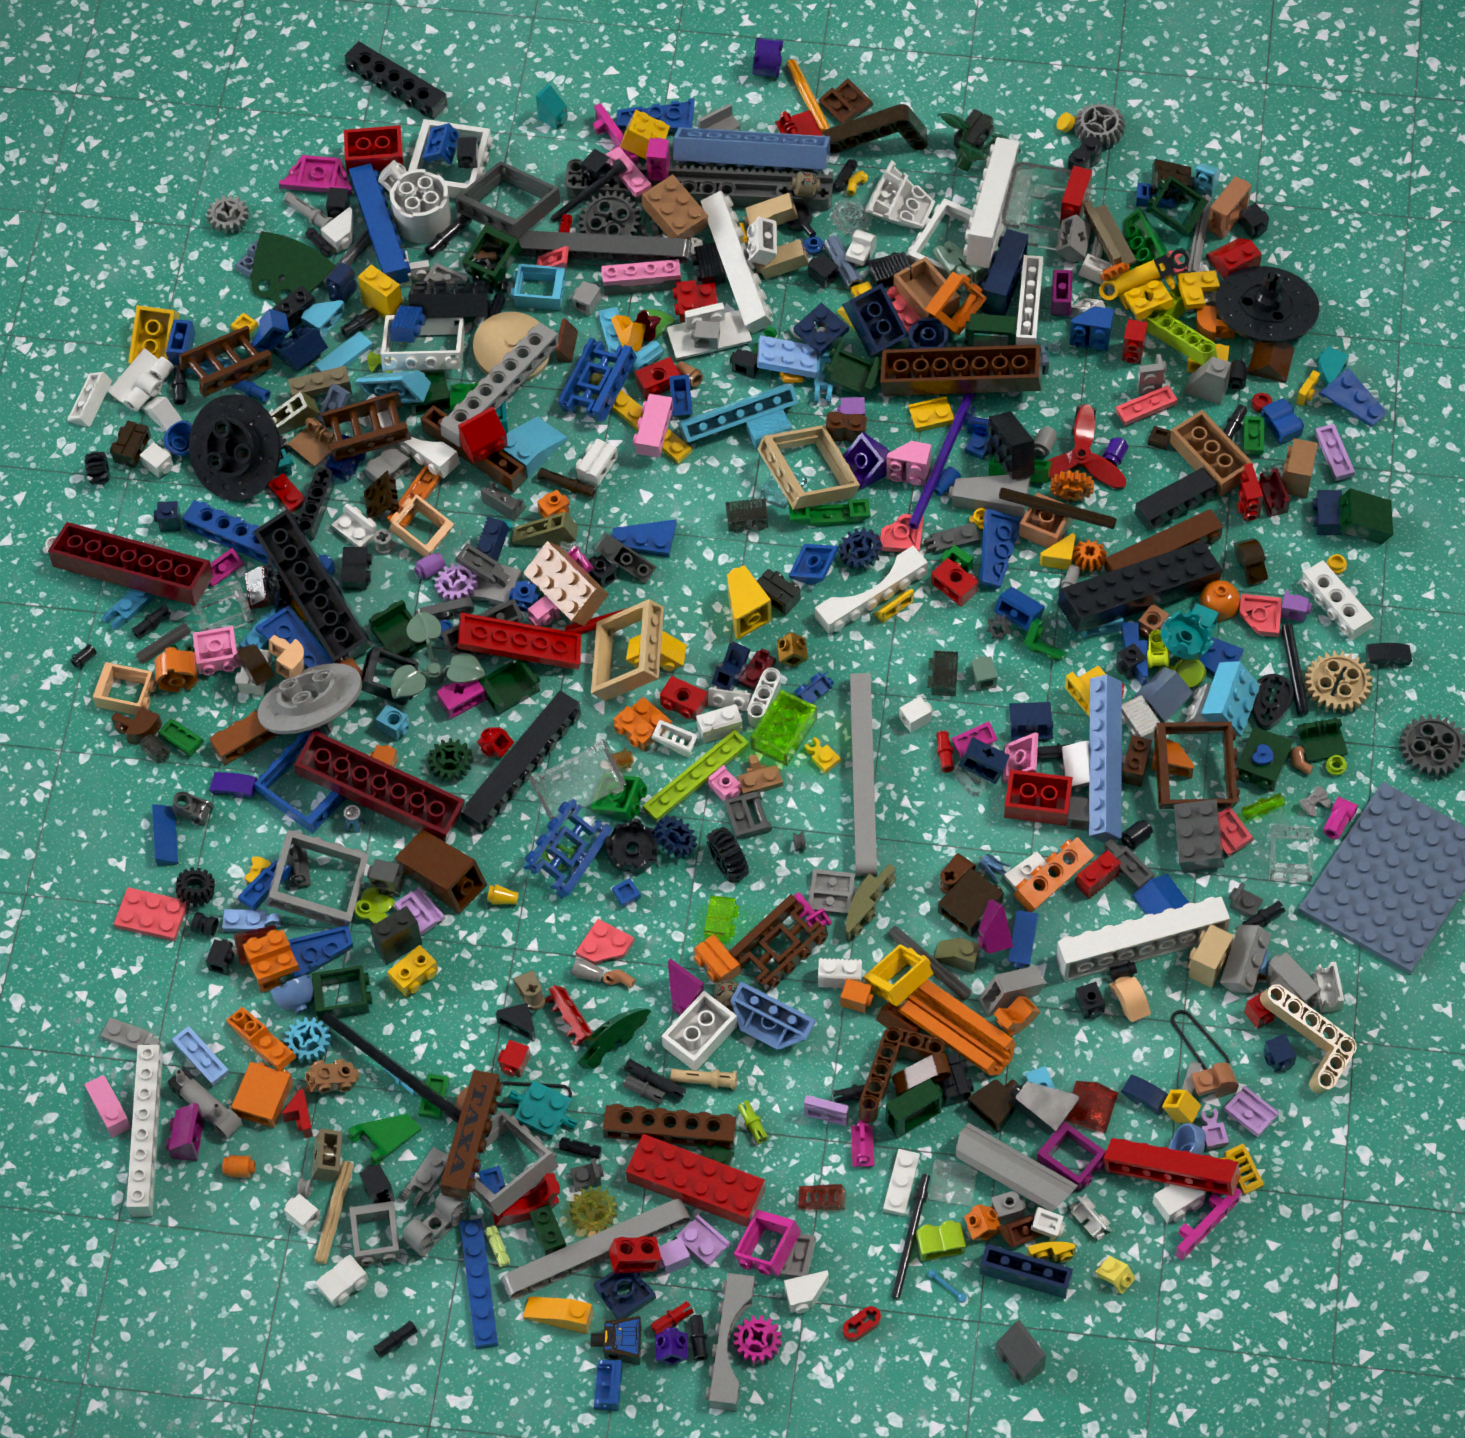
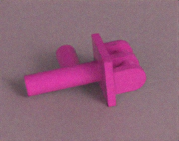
M800 892L794 895L798 903L804 907V912L799 917L803 918L807 915L805 923L809 927L817 921L824 926L832 924L824 908L815 912Z

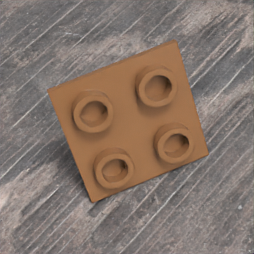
M309 417L305 421L306 428L288 442V446L316 467L331 454L329 444L334 443L335 439L329 429L318 420Z

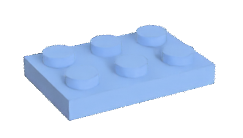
M760 335L757 368L815 378L817 373V352L808 344Z

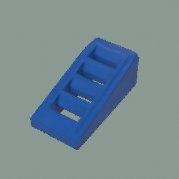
M1137 183L1136 206H1149L1147 202L1150 195H1153L1152 185ZM1162 196L1156 207L1175 208V199L1170 198L1168 201L1166 197Z

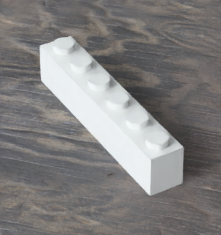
M1024 255L1016 345H1036L1043 256Z

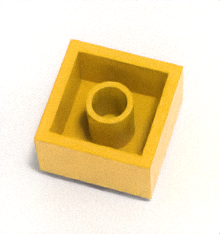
M635 110L626 127L620 147L646 159L649 139H666L670 126L661 120L649 116L645 112Z

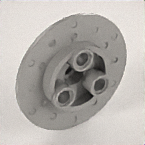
M338 663L322 664L304 669L301 674L284 679L266 694L258 708L257 714L260 724L266 730L278 734H294L311 729L324 734L322 725L327 727L329 732H332L333 723L331 720L345 712L355 702L361 692L362 679L355 668Z

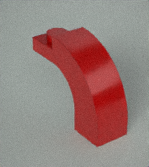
M546 1173L534 1188L530 1189L500 1215L497 1216L492 1212L495 1226L530 1220L529 1212L549 1204L553 1209L559 1203L558 1194L560 1193V1185L556 1181L555 1174Z

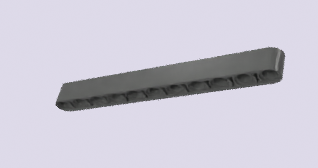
M526 231L518 238L522 248L518 255L540 256L568 246V258L639 262L679 259L680 264H686L690 261L692 242L683 238ZM489 241L482 248L486 253L496 251V254H504L506 252V249Z

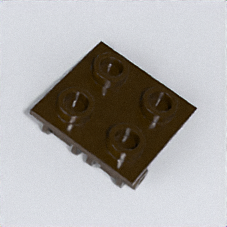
M389 471L383 473L364 491L368 518L375 521L386 510H389L390 513L398 512L400 507L397 500L396 480L393 476H389Z

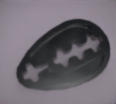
M1267 674L1257 681L1260 687L1252 710L1257 726L1263 730H1270L1284 718L1293 699L1294 690L1291 682L1278 674ZM1274 682H1277L1278 686L1276 694L1274 696L1273 704L1269 705L1268 702L1270 700ZM1266 713H1269V720L1267 722H1263L1264 718L1266 717Z

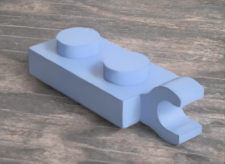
M224 909L222 930L223 932L265 933L266 927L281 928L282 920L280 919V914L272 913L268 915L266 910Z

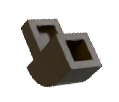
M1249 538L1233 543L1237 562L1243 565L1247 584L1250 585L1267 580L1268 575L1264 562L1266 557L1259 541L1255 538Z
M255 644L241 648L233 656L236 662L244 668L249 680L256 686L275 676L264 655Z

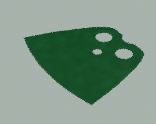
M261 231L253 263L252 291L261 298L269 297L273 299L277 305L282 301L280 298L282 290L288 289L292 293L300 286H303L308 292H311L334 269L335 265L321 253L304 243L283 235ZM280 275L285 276L284 281L279 280ZM266 279L270 281L271 287L269 290H260L259 282Z

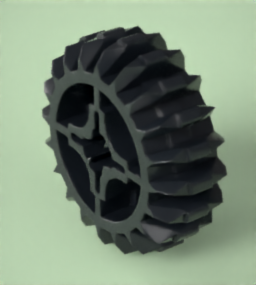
M721 827L712 830L707 835L706 840L714 862L727 881L731 883L739 882L749 874V867L742 848H740L735 837L727 828Z

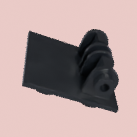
M269 556L268 564L265 565L266 578L263 579L265 590H269L270 606H274L277 613L278 607L285 608L288 605L290 606L291 598L285 582L278 571L275 572L271 557Z

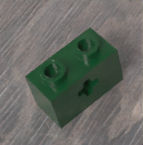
M550 1204L529 1212L531 1224L545 1256L566 1247V1242Z

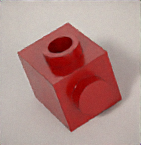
M1261 993L1246 1002L1244 1012L1257 1029L1271 1023L1275 1019V1014L1261 1004Z
M512 1040L508 1041L505 1050H501L498 1056L500 1069L505 1075L521 1078L531 1056L529 1046Z

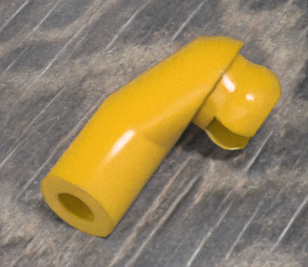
M857 171L850 177L846 194L854 196L857 184L859 182H867L868 174L864 173V171Z

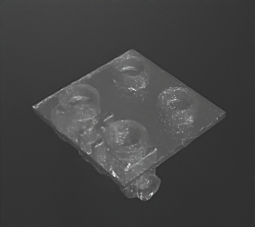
M935 1159L928 1200L972 1207L978 1169L965 1163Z

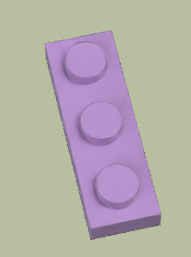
M1335 424L1315 428V435L1334 480L1338 481L1354 477V468Z

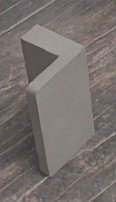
M727 104L698 119V128L741 130L740 124L733 116L731 104Z

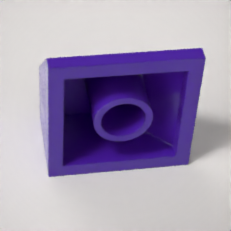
M864 432L857 437L843 454V458L849 464L854 476L858 479L860 489H864L886 476L887 454L890 453L887 447Z

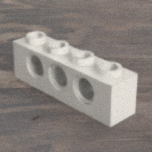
M1323 560L1303 572L1301 582L1303 588L1314 596L1316 603L1327 611L1328 617L1339 625L1344 635L1353 640L1372 628L1374 618Z

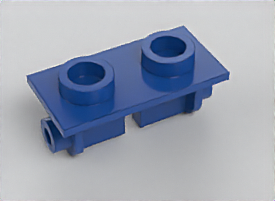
M828 671L824 674L818 672L810 678L812 683L807 687L803 684L795 690L796 695L791 699L793 700L797 697L799 699L797 703L801 708L808 707L818 698L814 693L815 690L821 696L832 688L833 680L825 677Z

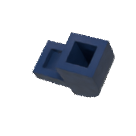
M734 641L729 643L724 661L716 667L711 684L723 690L732 691L739 684V679L748 666L746 662L751 649Z

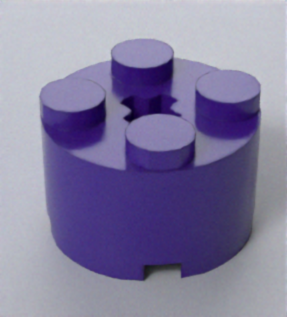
M756 38L752 68L753 75L779 78L783 40Z

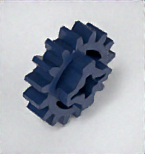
M865 527L861 531L855 528V533L847 532L848 538L842 537L844 544H839L840 551L838 553L843 563L847 564L850 569L854 566L856 570H859L860 566H863L864 570H866L868 564L874 566L873 560H880L877 554L883 553L881 549L883 544L878 534H874L872 529L867 532Z
M667 815L664 819L661 818L653 829L656 832L653 836L659 839L656 843L663 846L661 850H667L669 856L673 853L677 859L679 856L685 858L697 846L695 843L697 837L692 835L695 831L689 830V824H683L682 818L678 821L675 816L670 818Z

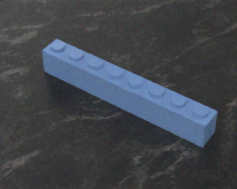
M1108 674L1090 679L1089 836L1104 843L1109 839L1113 841L1121 839L1122 681Z

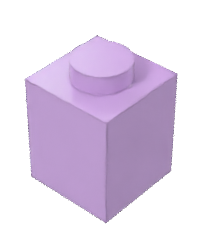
M681 1237L659 1246L662 1260L658 1267L659 1269L664 1268L666 1275L691 1264L690 1255Z

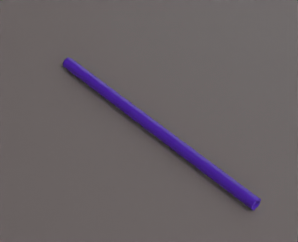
M965 393L908 524L912 529H917L976 393Z

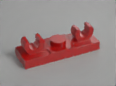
M553 985L548 989L551 995L545 1001L549 1004L555 1001V1006L550 1010L552 1012L561 1011L562 1019L573 1028L566 1035L573 1037L576 1034V1039L572 1042V1045L579 1046L593 1032L566 989Z

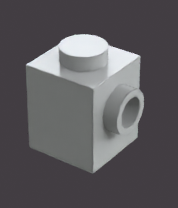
M583 281L580 287H576L572 297L573 309L591 316L601 301V289L593 283Z
M1016 1191L991 1197V1207H994L1000 1225L1023 1217L1024 1209H1026L1025 1201L1022 1196L1019 1197Z

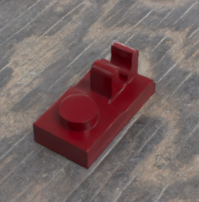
M763 648L760 651H756L739 679V684L755 691L763 671L767 668H772L776 658L770 656V652Z

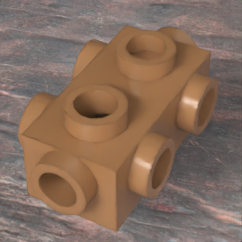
M344 1059L336 1060L333 1064H326L323 1060L316 1061L306 1072V1082L308 1085L305 1086V1090L309 1094L312 1092L350 1091L359 1079L358 1069L353 1068L352 1062L346 1063Z

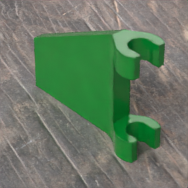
M408 1114L354 1125L348 1130L350 1134L348 1138L355 1143L364 1134L377 1148L370 1154L372 1157L370 1161L376 1165L378 1163L381 1164L390 1153L420 1132L421 1127Z

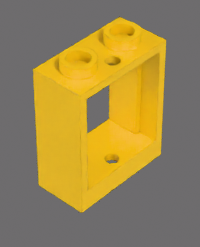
M899 944L863 977L866 983L872 986L874 994L897 1007L934 973L930 967L931 962L925 955L920 956L912 948H906ZM907 964L913 967L894 985L888 982Z

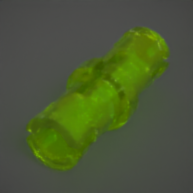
M1281 793L1266 799H1258V802L1242 807V814L1246 820L1260 814L1266 815L1275 808L1285 806V799Z

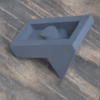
M336 383L331 384L317 419L324 423L321 413L347 406L346 403L351 393Z

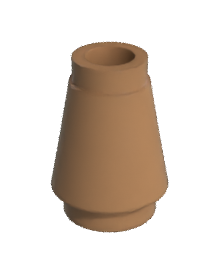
M683 361L677 363L676 367L680 375L689 374L690 386L697 387L701 384L703 380L701 370Z

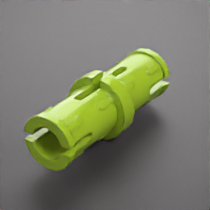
M749 1100L743 1101L747 1110H745L741 1102L737 1109L745 1120V1127L750 1129L756 1144H762L759 1135L766 1142L769 1136L761 1125L762 1120L760 1116L755 1114Z

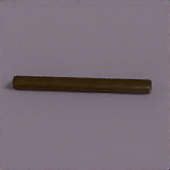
M1001 488L999 492V499L1109 529H1114L1117 523L1115 517L1011 489Z

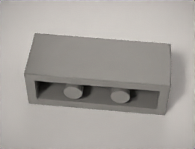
M1259 925L1238 926L1220 980L1223 986L1231 992H1253L1271 934Z

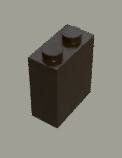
M971 868L938 902V913L971 937L980 927L988 900L993 899L1002 904L1004 893L998 885L987 881L981 872H976Z

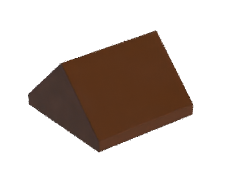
M1256 341L1248 374L1287 382L1295 348L1288 342L1263 343Z

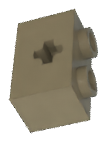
M320 1129L314 1140L312 1179L334 1182L340 1170L342 1132Z

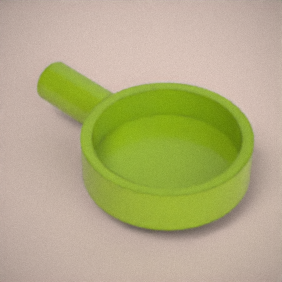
M1180 659L1175 666L1170 665V667H1167L1176 671L1189 688L1199 686L1206 676L1205 666L1198 659Z

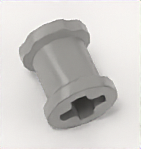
M385 529L377 530L373 536L376 543V551L379 554L387 555L393 550L391 533Z

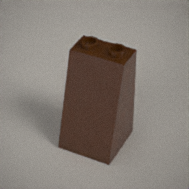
M423 829L395 857L403 873L459 915L487 886L475 859Z

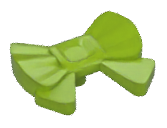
M370 351L367 357L368 367L371 372H374L378 364L382 365L381 355Z

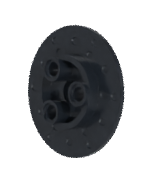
M1252 266L1237 270L1225 277L1216 291L1215 307L1221 320L1237 334L1254 341L1284 343L1296 340L1307 334L1314 327L1318 319L1319 301L1313 289L1297 275L1280 268Z
M229 394L211 400L200 410L191 428L189 454L195 474L211 493L227 500H245L261 493L273 480L280 462L281 443L279 432L272 416L259 402L244 395Z

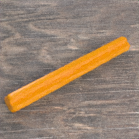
M788 60L786 67L806 106L811 111L822 134H824L830 126L796 60Z

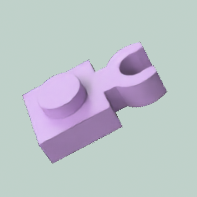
M1216 1109L1212 1111L1213 1118H1207L1204 1111L1201 1113V1121L1206 1125L1202 1126V1129L1206 1134L1205 1145L1207 1150L1228 1146L1229 1144L1224 1123H1217L1218 1112Z

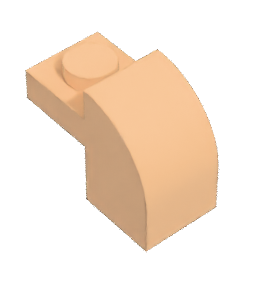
M273 635L269 639V653L278 657L276 659V673L286 679L301 674L304 669V649L302 644L296 639L289 644L285 639Z
M1120 977L1115 982L1109 984L1111 992L1120 1000L1123 1014L1131 1022L1151 1014L1146 995L1135 977Z

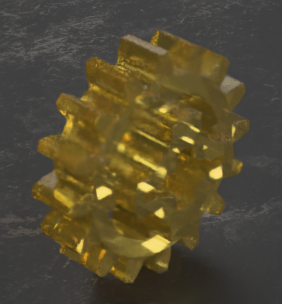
M589 1186V1191L587 1192L583 1188L580 1189V1196L574 1194L575 1201L570 1202L572 1209L569 1211L570 1216L573 1217V1224L579 1223V1230L585 1227L588 1234L591 1229L598 1233L599 1228L607 1229L606 1224H614L612 1218H617L615 1210L618 1207L617 1203H614V1195L609 1196L608 1189L601 1192V1186H598L596 1190ZM601 1199L606 1202L608 1207H606L605 1204H602ZM581 1215H585V1216H586V1220L583 1219V1218L581 1217Z

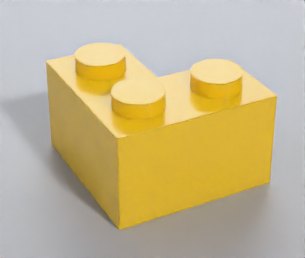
M662 631L660 667L670 672L684 666L687 645ZM641 634L629 639L626 661L639 668Z

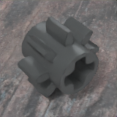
M995 613L993 620L987 619V624L990 626L987 627L986 632H991L993 639L1000 637L1003 640L1005 633L1010 634L1011 630L1008 627L1011 626V621L1005 619L1006 614L998 616Z

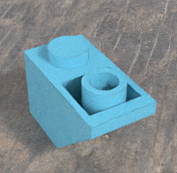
M1204 163L1198 165L1195 171L1194 191L1201 196L1208 194L1209 197H1212L1219 182L1221 169Z

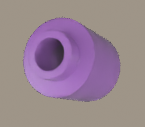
M431 553L417 561L414 570L419 578L422 577L426 580L442 571L446 564L440 553Z

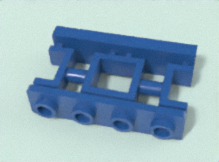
M590 338L584 346L583 353L580 359L577 360L571 376L568 377L563 392L559 395L558 403L562 410L573 413L576 405L588 407L586 412L589 417L593 418L595 416L597 421L605 422L637 359L632 347L624 345V347L618 346L614 354L604 351L605 346L602 341L596 342L595 338ZM595 357L601 359L599 364L593 363ZM609 361L615 363L613 369L607 366ZM593 372L604 375L599 386L588 384ZM579 390L585 392L583 397L577 396ZM592 394L599 395L596 401L590 399Z
M575 799L568 802L564 801L557 810L559 814L556 818L553 817L547 824V832L537 839L535 843L537 847L534 851L531 850L524 859L526 863L523 866L526 870L530 869L533 875L542 868L556 880L550 888L557 890L555 894L561 898L570 895L606 841V837L613 830L608 824L602 825L600 820L593 822L590 826L577 814L582 806L575 804L577 802ZM566 817L576 825L572 831L566 826L559 829ZM582 830L589 836L594 834L589 843L579 837ZM563 835L578 846L570 859L555 848ZM544 850L554 858L550 864L543 858L537 862ZM560 863L566 868L572 867L567 876L557 870Z

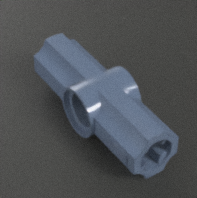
M834 235L828 237L823 242V246L831 261L838 265V274L847 289L851 290V287L862 284L863 280L855 267V263L845 260L847 251L840 238Z

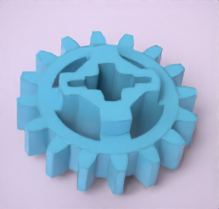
M305 1017L304 1022L301 1023L297 1019L296 1026L289 1025L291 1032H285L287 1039H284V1044L294 1052L296 1058L299 1057L300 1063L307 1059L310 1064L312 1058L319 1061L320 1054L323 1056L327 1055L325 1049L331 1048L329 1042L332 1039L329 1034V1028L324 1027L323 1021L317 1024L316 1018L308 1021V1018ZM316 1031H318L321 1034L322 1038H320L319 1035H316ZM294 1042L299 1046V1049L294 1046Z

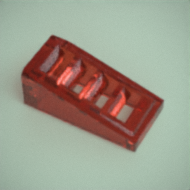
M842 1184L799 1186V1209L845 1210L846 1189ZM807 1193H811L810 1202H807ZM816 1193H819V1202H816ZM825 1193H828V1201H825ZM834 1194H837L836 1201H834Z

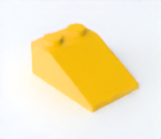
M136 305L128 363L131 364L143 349L148 350L158 359L164 357L168 360L166 349L173 320L179 319L180 313L175 310Z

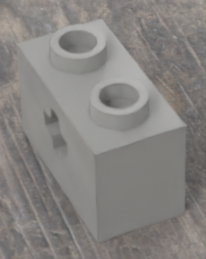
M1076 214L1062 220L1056 252L1070 263L1085 258L1091 226Z

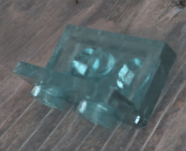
M793 472L803 488L808 482L806 476ZM772 475L762 486L761 492L766 503L785 509L788 506V500Z

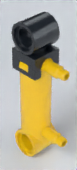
M1182 248L1173 251L1170 257L1168 253L1104 281L1099 288V293L1105 300H1113L1119 296L1125 310H1128L1130 307L1125 300L1124 293L1133 288L1164 277L1170 290L1176 289L1172 273L1175 272V269H1183L1189 264L1190 254ZM1180 253L1185 256L1183 264L1176 263V254ZM1112 285L1115 289L1114 294H1106L1105 286Z

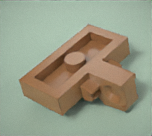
M756 754L748 756L750 768H747V773L737 776V780L741 783L742 795L752 792H764L783 786L778 766L766 767L765 764L760 765Z

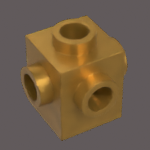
M790 632L777 640L779 662L794 668L808 660L806 639Z

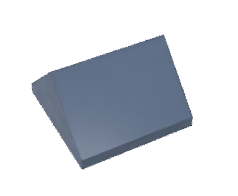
M1162 667L1135 694V697L1142 695L1153 713L1166 722L1194 693L1176 671Z

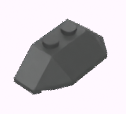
M515 599L476 614L521 623L523 618ZM459 623L441 632L446 647L451 653L456 655L469 653L477 660L490 655L458 649Z

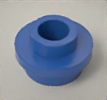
M816 236L809 237L805 240L804 247L809 254L817 255L823 249V241Z

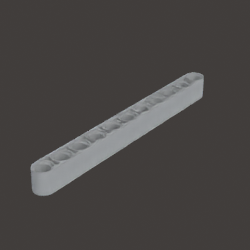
M850 673L856 876H868V874L877 876L871 673Z

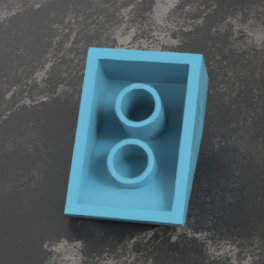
M537 416L509 431L506 434L508 445L501 451L525 467L526 477L529 478L567 440V437Z

